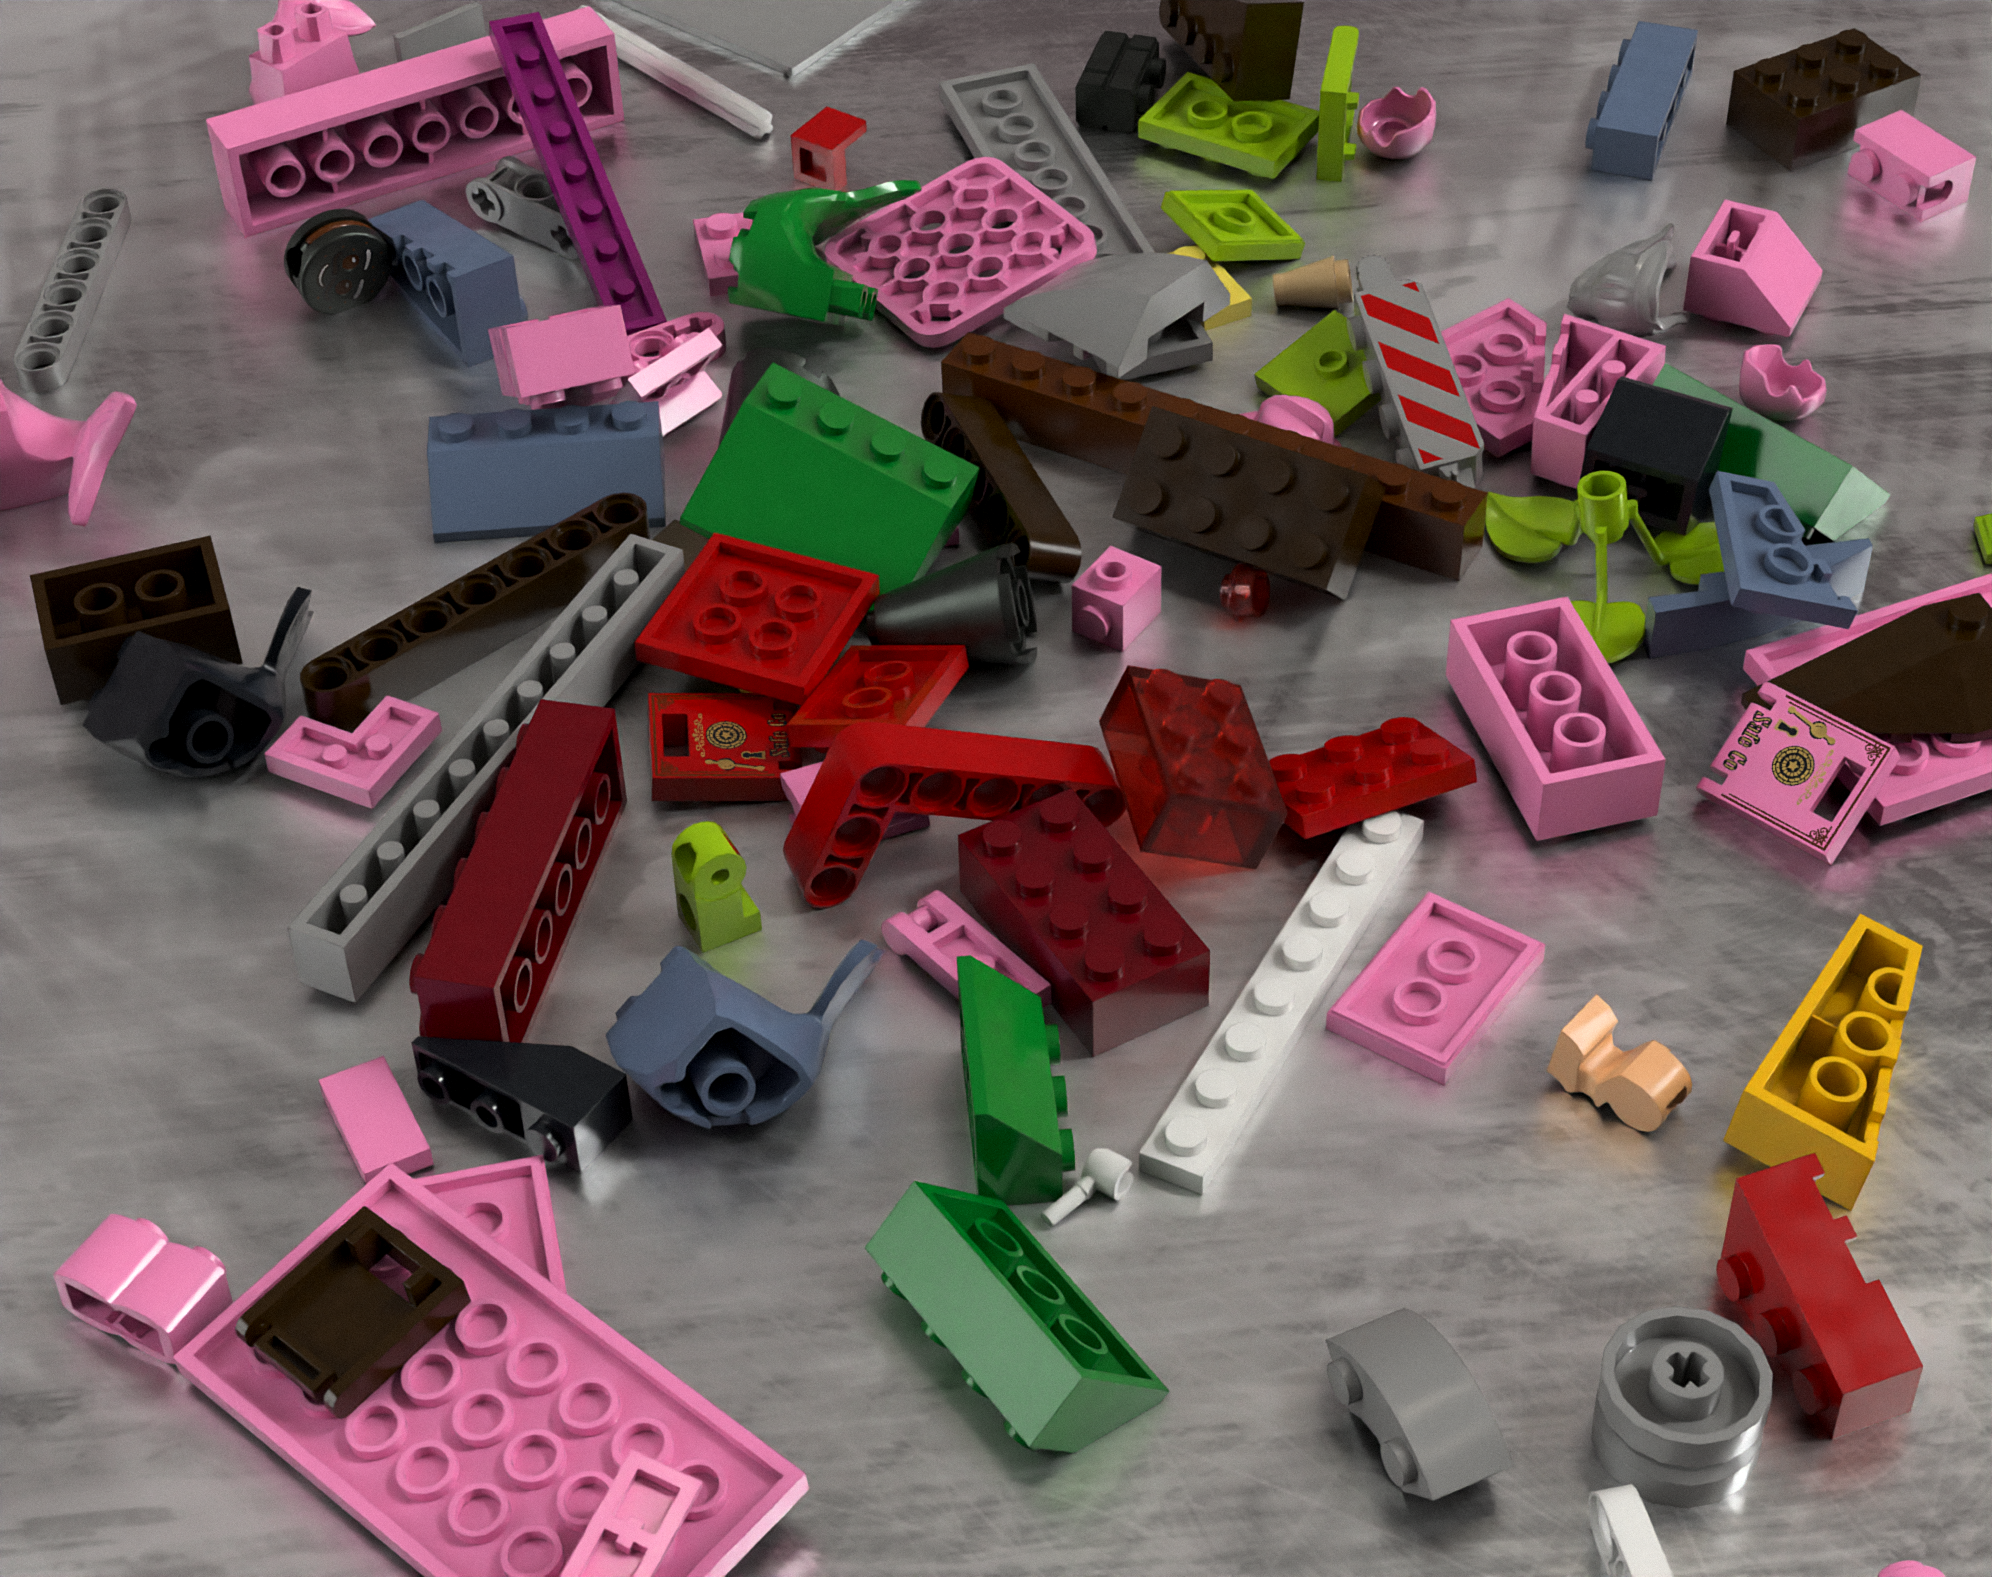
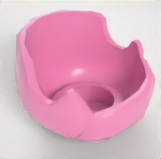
M1397 86L1393 87L1384 98L1371 100L1360 109L1357 135L1361 142L1377 156L1387 159L1412 158L1432 140L1436 124V101L1424 87L1419 88L1414 96L1405 94Z
M1775 344L1754 345L1744 351L1740 368L1739 395L1744 405L1750 410L1769 420L1789 422L1807 418L1824 403L1827 392L1825 378L1812 370L1808 359L1803 360L1797 366L1788 365L1782 356V348L1780 345Z

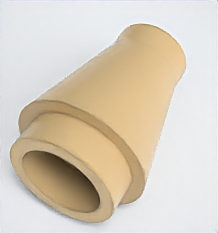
M1333 255L1285 273L1273 274V287L1277 307L1289 305L1340 309V304L1353 302L1352 280L1348 259L1335 261Z

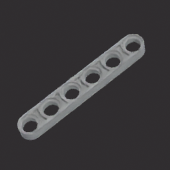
M100 188L84 195L78 204L14 355L13 363L19 384L22 389L28 392L47 393L56 390L64 385L69 378L131 224V213L127 197L119 189ZM40 366H48V367H45V368H42V369L32 370V369L37 368V367H40Z

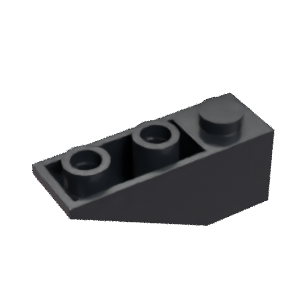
M418 1036L411 1042L418 1073L417 1080L421 1089L429 1098L442 1105L448 1103L475 1117L487 1130L494 1133L503 1132L528 1145L536 1155L543 1154L545 1161H558L580 1174L633 1120L626 1074L573 1046Z

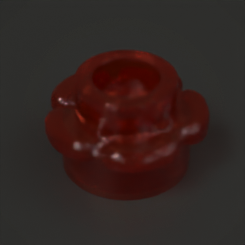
M1249 564L1236 565L1231 574H1226L1222 579L1220 586L1222 607L1233 613L1232 617L1236 622H1242L1244 617L1260 618L1265 614L1270 599V582L1267 573L1264 570L1253 569Z

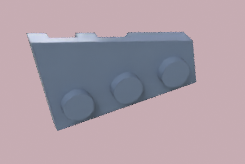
M1717 471L1709 487V493L1731 607L1742 608L1757 614L1767 613L1849 629L1858 610L1849 596L1838 597L1829 584L1833 575L1832 570L1824 558H1813L1801 540L1806 530L1776 484L1771 481Z

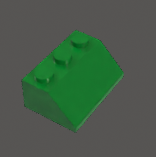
M971 955L957 956L961 1055L977 1195L1002 1200L1007 1206L1056 1202L1063 1196V1172L1075 1171L1072 1129H1059L1057 1118L1068 1117L1065 1077L1052 1076L1050 1066L1061 1065L1058 1025H1045L1040 996Z

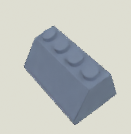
M625 401L619 404L595 406L567 405L561 408L536 410L509 409L503 412L478 414L451 413L446 416L429 417L427 460L434 543L535 536L596 501L611 494L623 492L635 494L646 502L649 528L666 527L665 453L658 401Z

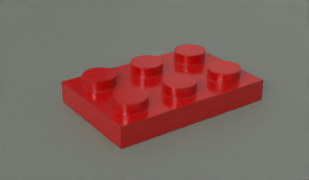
M851 645L788 722L787 729L791 747H815L817 752L827 753L836 736L846 727L858 722L872 721L925 727L969 668L966 645Z
M1414 717L1389 719L1383 722L1379 729L1358 736H1337L1326 741L1324 747L1300 755H1279L1270 759L1266 766L1246 772L1249 795L1304 839L1477 782L1475 759Z

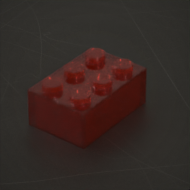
M1127 665L1099 719V724L1140 852L1257 869L1287 817L1288 812L1241 685L1232 684L1223 679L1210 680L1176 674L1167 669L1153 670Z

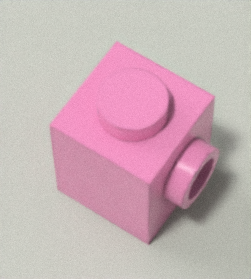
M1110 546L1072 584V631L1123 652L1161 612L1162 566Z

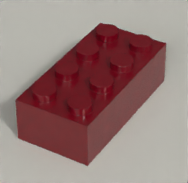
M1072 788L958 835L960 891L997 938L1051 984V1005L1092 1057L1209 1006L1210 949Z

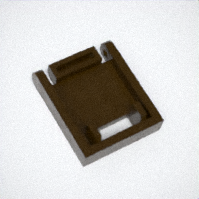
M364 1205L249 1308L237 1321L235 1331L237 1336L249 1347H255L260 1356L314 1400L320 1403L324 1402L325 1408L335 1417L342 1419L362 1404L471 1302V1299L461 1278ZM386 1254L412 1274L402 1283L410 1303L369 1272Z

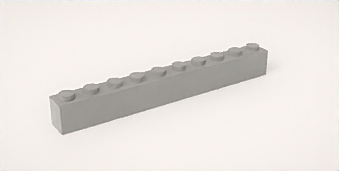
M633 534L626 538L287 927L300 983L354 1003L358 1002L454 887V875L457 864L461 858L469 857L475 843V831L479 816L482 812L490 811L496 798V784L499 773L503 767H510L516 754V741L519 729L522 724L530 723L540 699L604 707L641 663L636 660L635 641L684 575L683 549Z

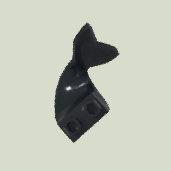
M297 587L288 599L265 661L261 667L249 668L239 666L186 644L158 639L140 631H137L134 636L126 637L116 655L118 664L105 687L101 690H96L85 708L88 716L82 725L94 738L120 754L175 777L199 778L235 769L246 764L265 749L283 723L286 715L285 676L314 611H308L312 590Z

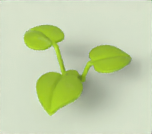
M1596 471L1582 477L1577 484L1578 499L1574 502L1551 496L1511 497L1489 491L1485 516L1486 532L1495 550L1507 559L1525 563L1550 560L1560 552L1563 544L1568 546L1575 545L1583 532L1588 536L1589 540L1595 543L1596 603L1585 600L1570 602L1607 663L1616 662L1632 654L1645 637L1646 618L1639 605L1628 601L1607 603V544L1614 543L1622 538L1624 531L1629 526V521L1653 562L1658 566L1670 564L1671 575L1676 580L1687 584L1699 585L1701 574L1725 572L1715 521L1699 523L1686 536L1665 530L1654 540L1638 513V502L1634 499L1627 500L1626 481L1623 476L1616 472Z

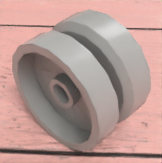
M1671 1306L1648 1310L1620 1325L1604 1348L1599 1388L1596 1394L1591 1440L1601 1466L1621 1486L1632 1484L1637 1489L1640 1497L1653 1504L1680 1508L1698 1507L1719 1503L1741 1489L1758 1463L1763 1428L1767 1422L1772 1400L1773 1372L1761 1346L1738 1324L1702 1309Z

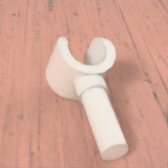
M1097 1148L1092 1151L1084 1164L1081 1179L1074 1184L1073 1188L1041 1213L1043 1220L1050 1227H1053L1082 1202L1089 1200L1097 1190L1115 1200L1121 1199L1128 1192L1134 1181V1175L1127 1171L1132 1164L1131 1160L1106 1148Z

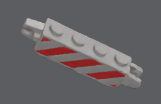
M1374 254L1373 256L1367 255L1365 258L1362 257V260L1358 261V266H1356L1359 287L1357 292L1354 293V316L1346 320L1347 330L1354 351L1363 349L1367 361H1363L1362 365L1364 378L1370 394L1379 393L1383 405L1379 406V415L1384 434L1387 439L1396 437L1400 449L1395 451L1396 462L1410 469L1442 479L1457 481L1465 486L1476 489L1484 477L1482 467L1484 442L1422 284L1410 279L1396 282L1392 269L1389 268V263L1386 262V258H1381V255L1376 256Z

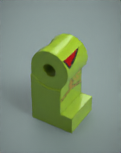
M703 821L695 823L682 831L674 841L671 851L678 917L701 952L710 951L761 931L760 911L741 884L746 875V863L723 828L716 822Z

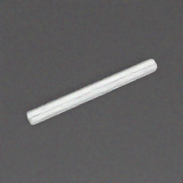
M581 5L578 9H581V8H584V7H587V6ZM596 12L615 35L617 58L755 139H761L765 133H771L773 125H771L773 116L769 111Z

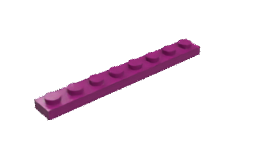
M535 12L489 21L490 39L598 306H621L627 336L667 322L540 13Z

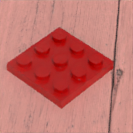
M714 532L636 639V660L802 706L822 682L874 603L875 598L880 594L879 575Z

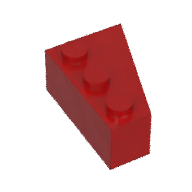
M1812 1153L1736 1178L1721 1258L1717 1262L1716 1271L1720 1286L1725 1295L1733 1302L1738 1301L1754 1324L1755 1334L1763 1351L1769 1357H1776L1792 1380L1793 1390L1800 1406L1806 1413L1810 1415L1815 1414L1833 1440L1911 1412L1923 1364L1880 1280L1865 1283L1846 1243L1854 1241L1857 1238V1234L1847 1215L1833 1219L1816 1186V1180L1822 1178L1825 1171L1816 1154Z

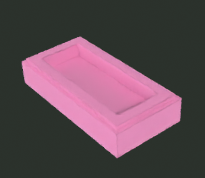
M384 1056L318 1080L324 1101L365 1185L390 1163H393L407 1175L434 1165L431 1149Z

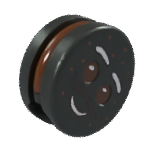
M333 209L313 216L295 231L285 250L284 268L288 278L310 307L322 313L338 314L364 305L379 294L390 276L392 255L386 242L364 215L349 209Z

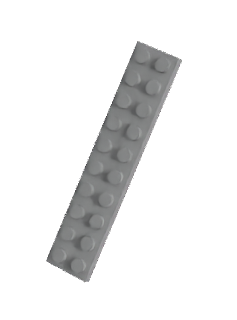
M1034 63L939 82L940 101L974 158L993 157L1001 160L1090 228L1094 233L1097 246V254L1094 259L1109 255L1155 253ZM1055 248L1057 251H1059L1060 255L1062 248ZM1180 317L1148 338L1147 360L1119 379L1131 381L1145 375L1172 369H1184L1190 365L1212 361L1213 342L1199 321ZM1092 355L1101 372L1112 376L1106 373V361Z

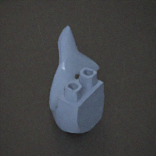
M861 939L849 950L838 965L808 1013L794 1014L779 1008L759 994L724 976L686 947L675 946L660 962L661 973L641 995L630 996L615 1013L617 1022L605 1034L611 1054L617 1065L667 1111L686 1122L711 1129V1126L740 1123L754 1125L764 1122L786 1111L812 1087L821 1072L830 1032L835 1021L877 966L886 950L877 948L876 944Z

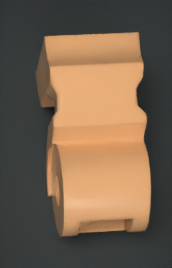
M1596 994L1561 1030L1547 1072L1553 1075L1568 1093L1583 1092L1593 1099L1597 1107H1600L1605 1102L1609 1103L1618 1118L1628 1126L1645 1132L1657 1130L1667 1119V1115L1691 1093L1692 1081L1683 1064L1670 1053L1671 1050L1655 1040L1643 1043L1625 1052L1614 1046L1612 1032L1618 1020L1610 1006Z

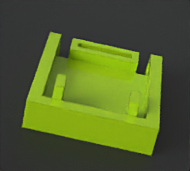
M1337 26L1332 34L1320 90L1316 180L1342 182L1346 161L1355 159L1357 144L1350 143L1354 123V110L1358 108L1359 93L1351 92L1359 30L1353 26Z

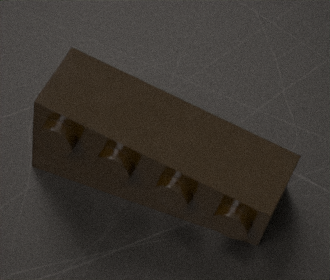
M1161 0L1159 18L1162 27L1233 101L1290 99L1304 2L1299 0Z

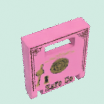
M1765 681L1759 689L1758 695L1765 702L1772 705V709L1769 711L1758 704L1750 703L1709 766L1712 772L1726 780L1720 785L1709 778L1702 777L1696 786V790L1710 801L1832 865L1900 760V755L1895 746ZM1847 761L1851 771L1860 775L1861 778L1834 820L1830 822L1813 812Z

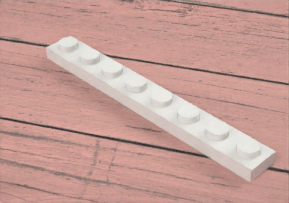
M1392 810L1348 825L1139 1152L1140 1172L1197 1194H1204L1423 839L1424 820Z

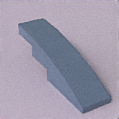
M1869 538L1806 546L1813 558H1824L1833 572L1829 584L1838 597L1849 596V598H1852L1864 592L1873 548ZM1725 572L1701 574L1698 591L1648 598L1644 626L1645 637L1642 644L1648 658L1652 659L1727 645L1765 635L1803 620L1767 613L1757 614L1742 608L1731 607Z

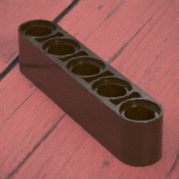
M940 392L931 393L924 402L921 412L922 434L926 441L979 467L968 511L990 547L994 548L1007 543L1016 544L1020 552L1011 556L1013 566L1025 565L1029 580L1066 584L1073 581L1081 565L1082 551L1079 538L992 402L987 398Z

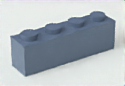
M1638 21L1631 40L1623 39L1619 51L1618 65H1612L1607 91L1601 92L1596 118L1590 119L1587 129L1585 148L1593 150L1591 170L1653 180L1693 73L1698 30Z

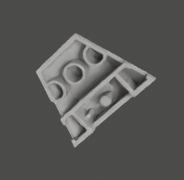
M1154 252L1109 255L1077 264L1005 307L1003 319L1047 342L1065 340L1073 344V355L1081 360L1089 359V355L1092 354L1106 361V373L1118 379L1147 360L1148 338L1180 317L1199 322L1206 321L1230 305V293L1207 260Z

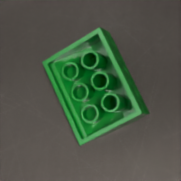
M772 362L741 405L680 516L679 524L708 539L715 532L879 575L880 588L878 596L925 576L969 510L979 467ZM874 603L869 610H874Z

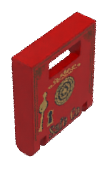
M648 693L647 722L651 801H789L782 789L780 773L802 767L801 747H791L787 729L788 722L797 712V705L757 693ZM687 725L688 756H664V746H685Z

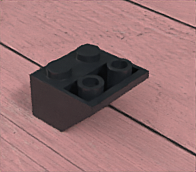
M1621 376L1615 384L1586 448L1580 479L1596 471H1612L1620 474L1626 481L1627 500L1634 499L1638 502V513L1644 524L1686 536L1707 517L1711 501L1709 487L1719 468L1733 408Z

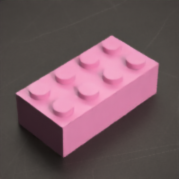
M1568 597L1452 619L1450 621L1446 677L1536 841L1657 816L1666 759Z

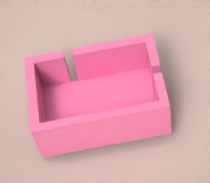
M620 305L596 306L548 316V320L539 321L538 319L488 329L502 395L517 397L519 404L539 406L566 400L564 389L573 387L574 393L581 392V394H596L622 388L620 377L635 374Z

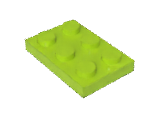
M1187 72L1138 120V138L1157 143L1163 148L1177 149L1203 157L1212 163H1222L1242 169L1254 176L1274 179L1318 133L1319 111L1284 100L1233 101L1213 79Z

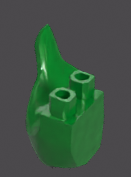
M890 181L850 192L807 188L776 192L752 200L743 212V218L753 220L751 228H742L738 236L733 238L730 249L729 261L733 264L734 271L738 272L739 277L738 288L732 286L728 288L729 303L844 326L846 316L872 321L878 289L852 282V274L823 261L817 255L814 246L829 240L866 214L922 191L919 181Z

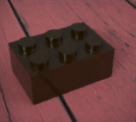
M1855 28L1844 30L1834 36L1811 44L1801 45L1797 49L1771 58L1762 59L1755 64L1735 70L1733 72L1726 124L1788 171L1793 172L1860 147L1861 145L1853 141L1855 129L1899 110H1903L1914 117L1921 74L1901 61L1898 56L1891 54L1868 38L1865 33Z
M211 535L30 575L44 650L60 705L90 700L96 690L103 689L118 664L116 655L126 637L134 636L137 631L158 639L186 644L237 665L243 664Z

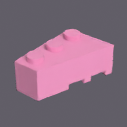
M1564 314L1558 343L1555 344L1549 374L1545 377L1534 414L1530 473L1554 481L1559 485L1577 489L1586 448L1617 380L1623 376L1652 385L1665 364L1666 346Z

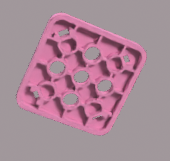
M993 157L974 158L922 186V191L890 204L836 234L825 246L827 263L852 274V282L878 289L875 308L917 344L931 348L945 346L960 339L968 332H972L1003 314L1004 308L1071 267L1094 259L1097 254L1095 236L1090 228L1004 162ZM1001 222H1014L1011 226L1006 228H992L993 226ZM928 224H942L933 230H920ZM960 246L971 247L970 249L962 253H948L952 249ZM1055 248H1062L1060 255L1059 251H1057ZM987 270H1000V272L991 277H978L980 273ZM915 271L927 272L918 278H904ZM932 317H950V321H932Z

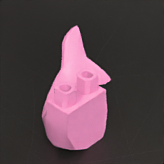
M278 0V10L272 22L257 29L260 50L249 55L252 75L249 94L253 105L359 74L348 37L366 33L376 26L374 21L349 0Z
M0 379V511L32 505L68 494V514L72 524L85 527L91 515L109 460L120 444L135 413L137 404L134 398L126 393L115 391L109 394L95 412L89 416L87 421H77L56 417L40 410L7 389Z

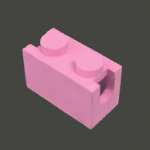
M1903 110L1855 129L1853 141L1861 146L1860 151L1852 155L1847 174L1922 222L1967 202L1976 156Z

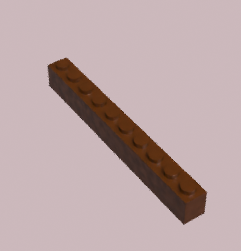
M968 332L941 361L942 393L987 398L992 402L1013 437L1017 440L1127 475L1151 408L1155 406L1369 475L1386 487L1364 548L1366 552L1460 581L1483 547L1488 492L1465 486L1457 481L1429 475L1410 469L1402 464L1387 462L1355 452L1347 447L1332 445L1303 436L1295 431L1277 428L1248 419L1240 414H1232L1197 403L1188 398H1180L1151 389L1136 382L1117 379L1113 376L1093 371L1088 367L1070 364L1042 355L1036 351H1028L993 340L988 336Z

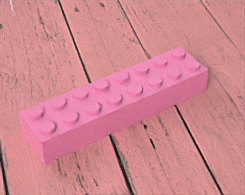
M590 6L543 19L588 131L624 121L616 43L613 31ZM490 36L206 119L224 207L245 238L311 218L328 210L340 209L496 161L506 156L534 149Z

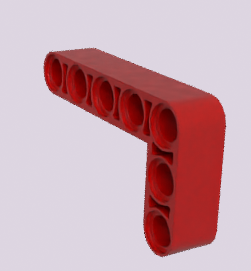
M872 721L858 722L842 730L832 742L784 842L783 854L805 901L811 906L820 909L831 908L842 904L855 892L895 812L993 821L1072 788L1102 825L1107 827L1120 819L1126 811L1129 801L1125 789L1103 753L1098 748L1090 745Z

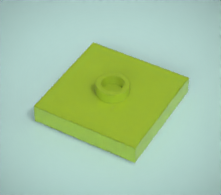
M1251 189L1173 190L1164 194L1160 208L1212 261L1301 258L1305 246L1303 239Z
M1333 310L1254 374L1257 388L1270 397L1274 395L1300 396L1321 404L1328 410L1333 420L1334 438L1382 400L1379 393L1370 394L1363 373L1362 364L1363 361H1367L1363 349L1354 351L1347 330V317L1336 310Z

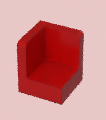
M826 106L792 133L790 137L794 179L817 188L839 191L846 186L845 149L867 132L866 120Z

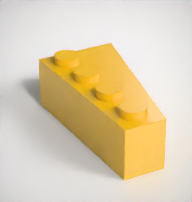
M1859 914L1743 1090L1723 1141L1770 1167L1815 1153L1825 1171L1824 1176L1816 1180V1186L1820 1194L1852 1211L1875 1162L1879 1144L1877 1139L1881 1122L1886 1113L1890 1095L1888 1090L1893 1068L1902 1042L1900 1037L1904 1019L1909 1010L1923 946Z

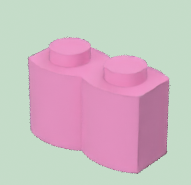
M110 1214L53 1274L62 1305L68 1311L99 1330L120 1335L137 1349L169 1364H175L172 1357L233 1302L226 1278V1268L216 1255L203 1247L195 1246L191 1249L169 1242L165 1233L157 1225L144 1218L132 1220L122 1215Z

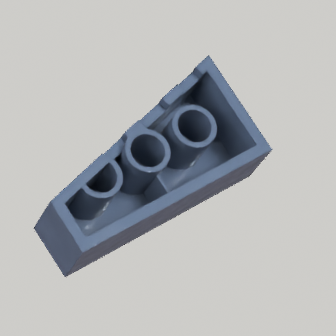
M424 200L416 201L368 219L386 242L392 255V269L388 281L468 368L494 358L488 329L528 321L527 308L518 290L514 256Z

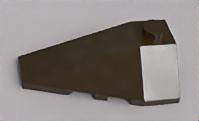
M1980 593L1924 605L1767 682L1870 734H1888L1890 743H1911L1913 734L1948 733L1950 743H1973L1992 738V608ZM1763 684L1742 693L1741 704L1745 710L1750 703L1758 704L1769 711L1772 709L1773 706L1765 702L1758 695V691Z

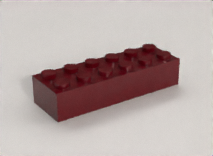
M540 699L530 723H524L520 727L516 741V754L510 767H503L499 773L496 784V798L490 811L482 812L479 816L475 831V843L469 857L461 858L457 864L454 875V889L447 905H440L435 912L431 940L425 953H418L412 962L409 987L411 993L418 996L421 1011L419 1021V1035L421 1037L527 1043L627 804L614 708Z

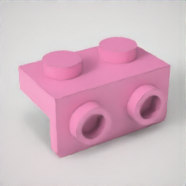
M710 328L705 329L691 339L685 333L679 335L660 351V359L651 365L645 359H642L634 364L635 374L620 377L622 388L610 404H619L625 401H658L662 436L665 438L718 403L722 398V392L704 371L722 347V343Z

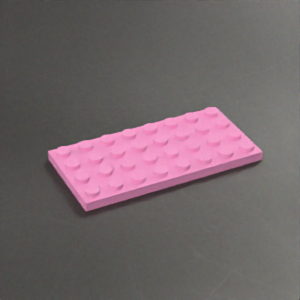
M393 1163L388 1164L172 1357L179 1372L424 1577H559L630 1449L702 1481V1489L654 1577H725L809 1490L806 1474ZM365 1205L461 1278L465 1283L471 1302L351 1414L345 1418L338 1419L325 1408L324 1402L320 1403L314 1400L260 1356L255 1347H249L237 1336L235 1327L239 1318ZM386 1254L369 1272L410 1303L402 1283L412 1274Z

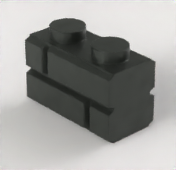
M1104 31L1101 34L1075 87L1076 122L1080 127L1102 129L1103 126H1107L1109 131L1131 134L1140 116L1144 115L1153 106L1154 88L1161 89L1165 81L1166 59L1159 58V42L1156 37L1134 34L1132 38H1129L1127 33Z

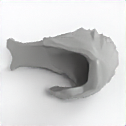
M1669 223L1660 233L1646 240L1631 243L1606 255L1585 270L1571 285L1567 308L1576 318H1583L1586 321L1597 319L1599 325L1639 338L1662 334L1678 324H1687L1691 319L1690 312H1676L1663 318L1658 317L1660 286L1666 269L1674 270L1677 267V259L1671 245L1675 228L1674 224Z

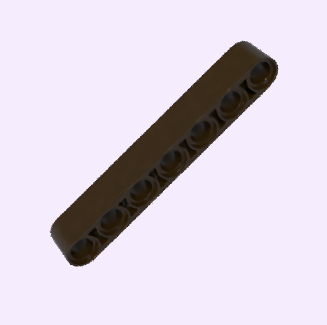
M614 493L606 496L311 660L300 672V683L308 718L353 733L387 695L407 702L561 614L630 534L651 540L646 502L641 497L632 493Z

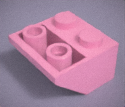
M1725 199L1691 255L1683 311L1702 315L1712 321H1726L1753 328L1763 334H1777L1789 338L1817 288L1823 270L1778 212Z

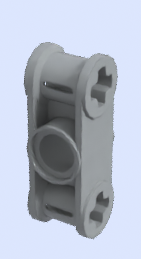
M506 156L497 162L492 173L485 178H475L466 186V196L470 206L485 221L494 222L507 228L528 241L536 242L557 252L566 259L574 260L579 258L544 172L524 164L516 157Z

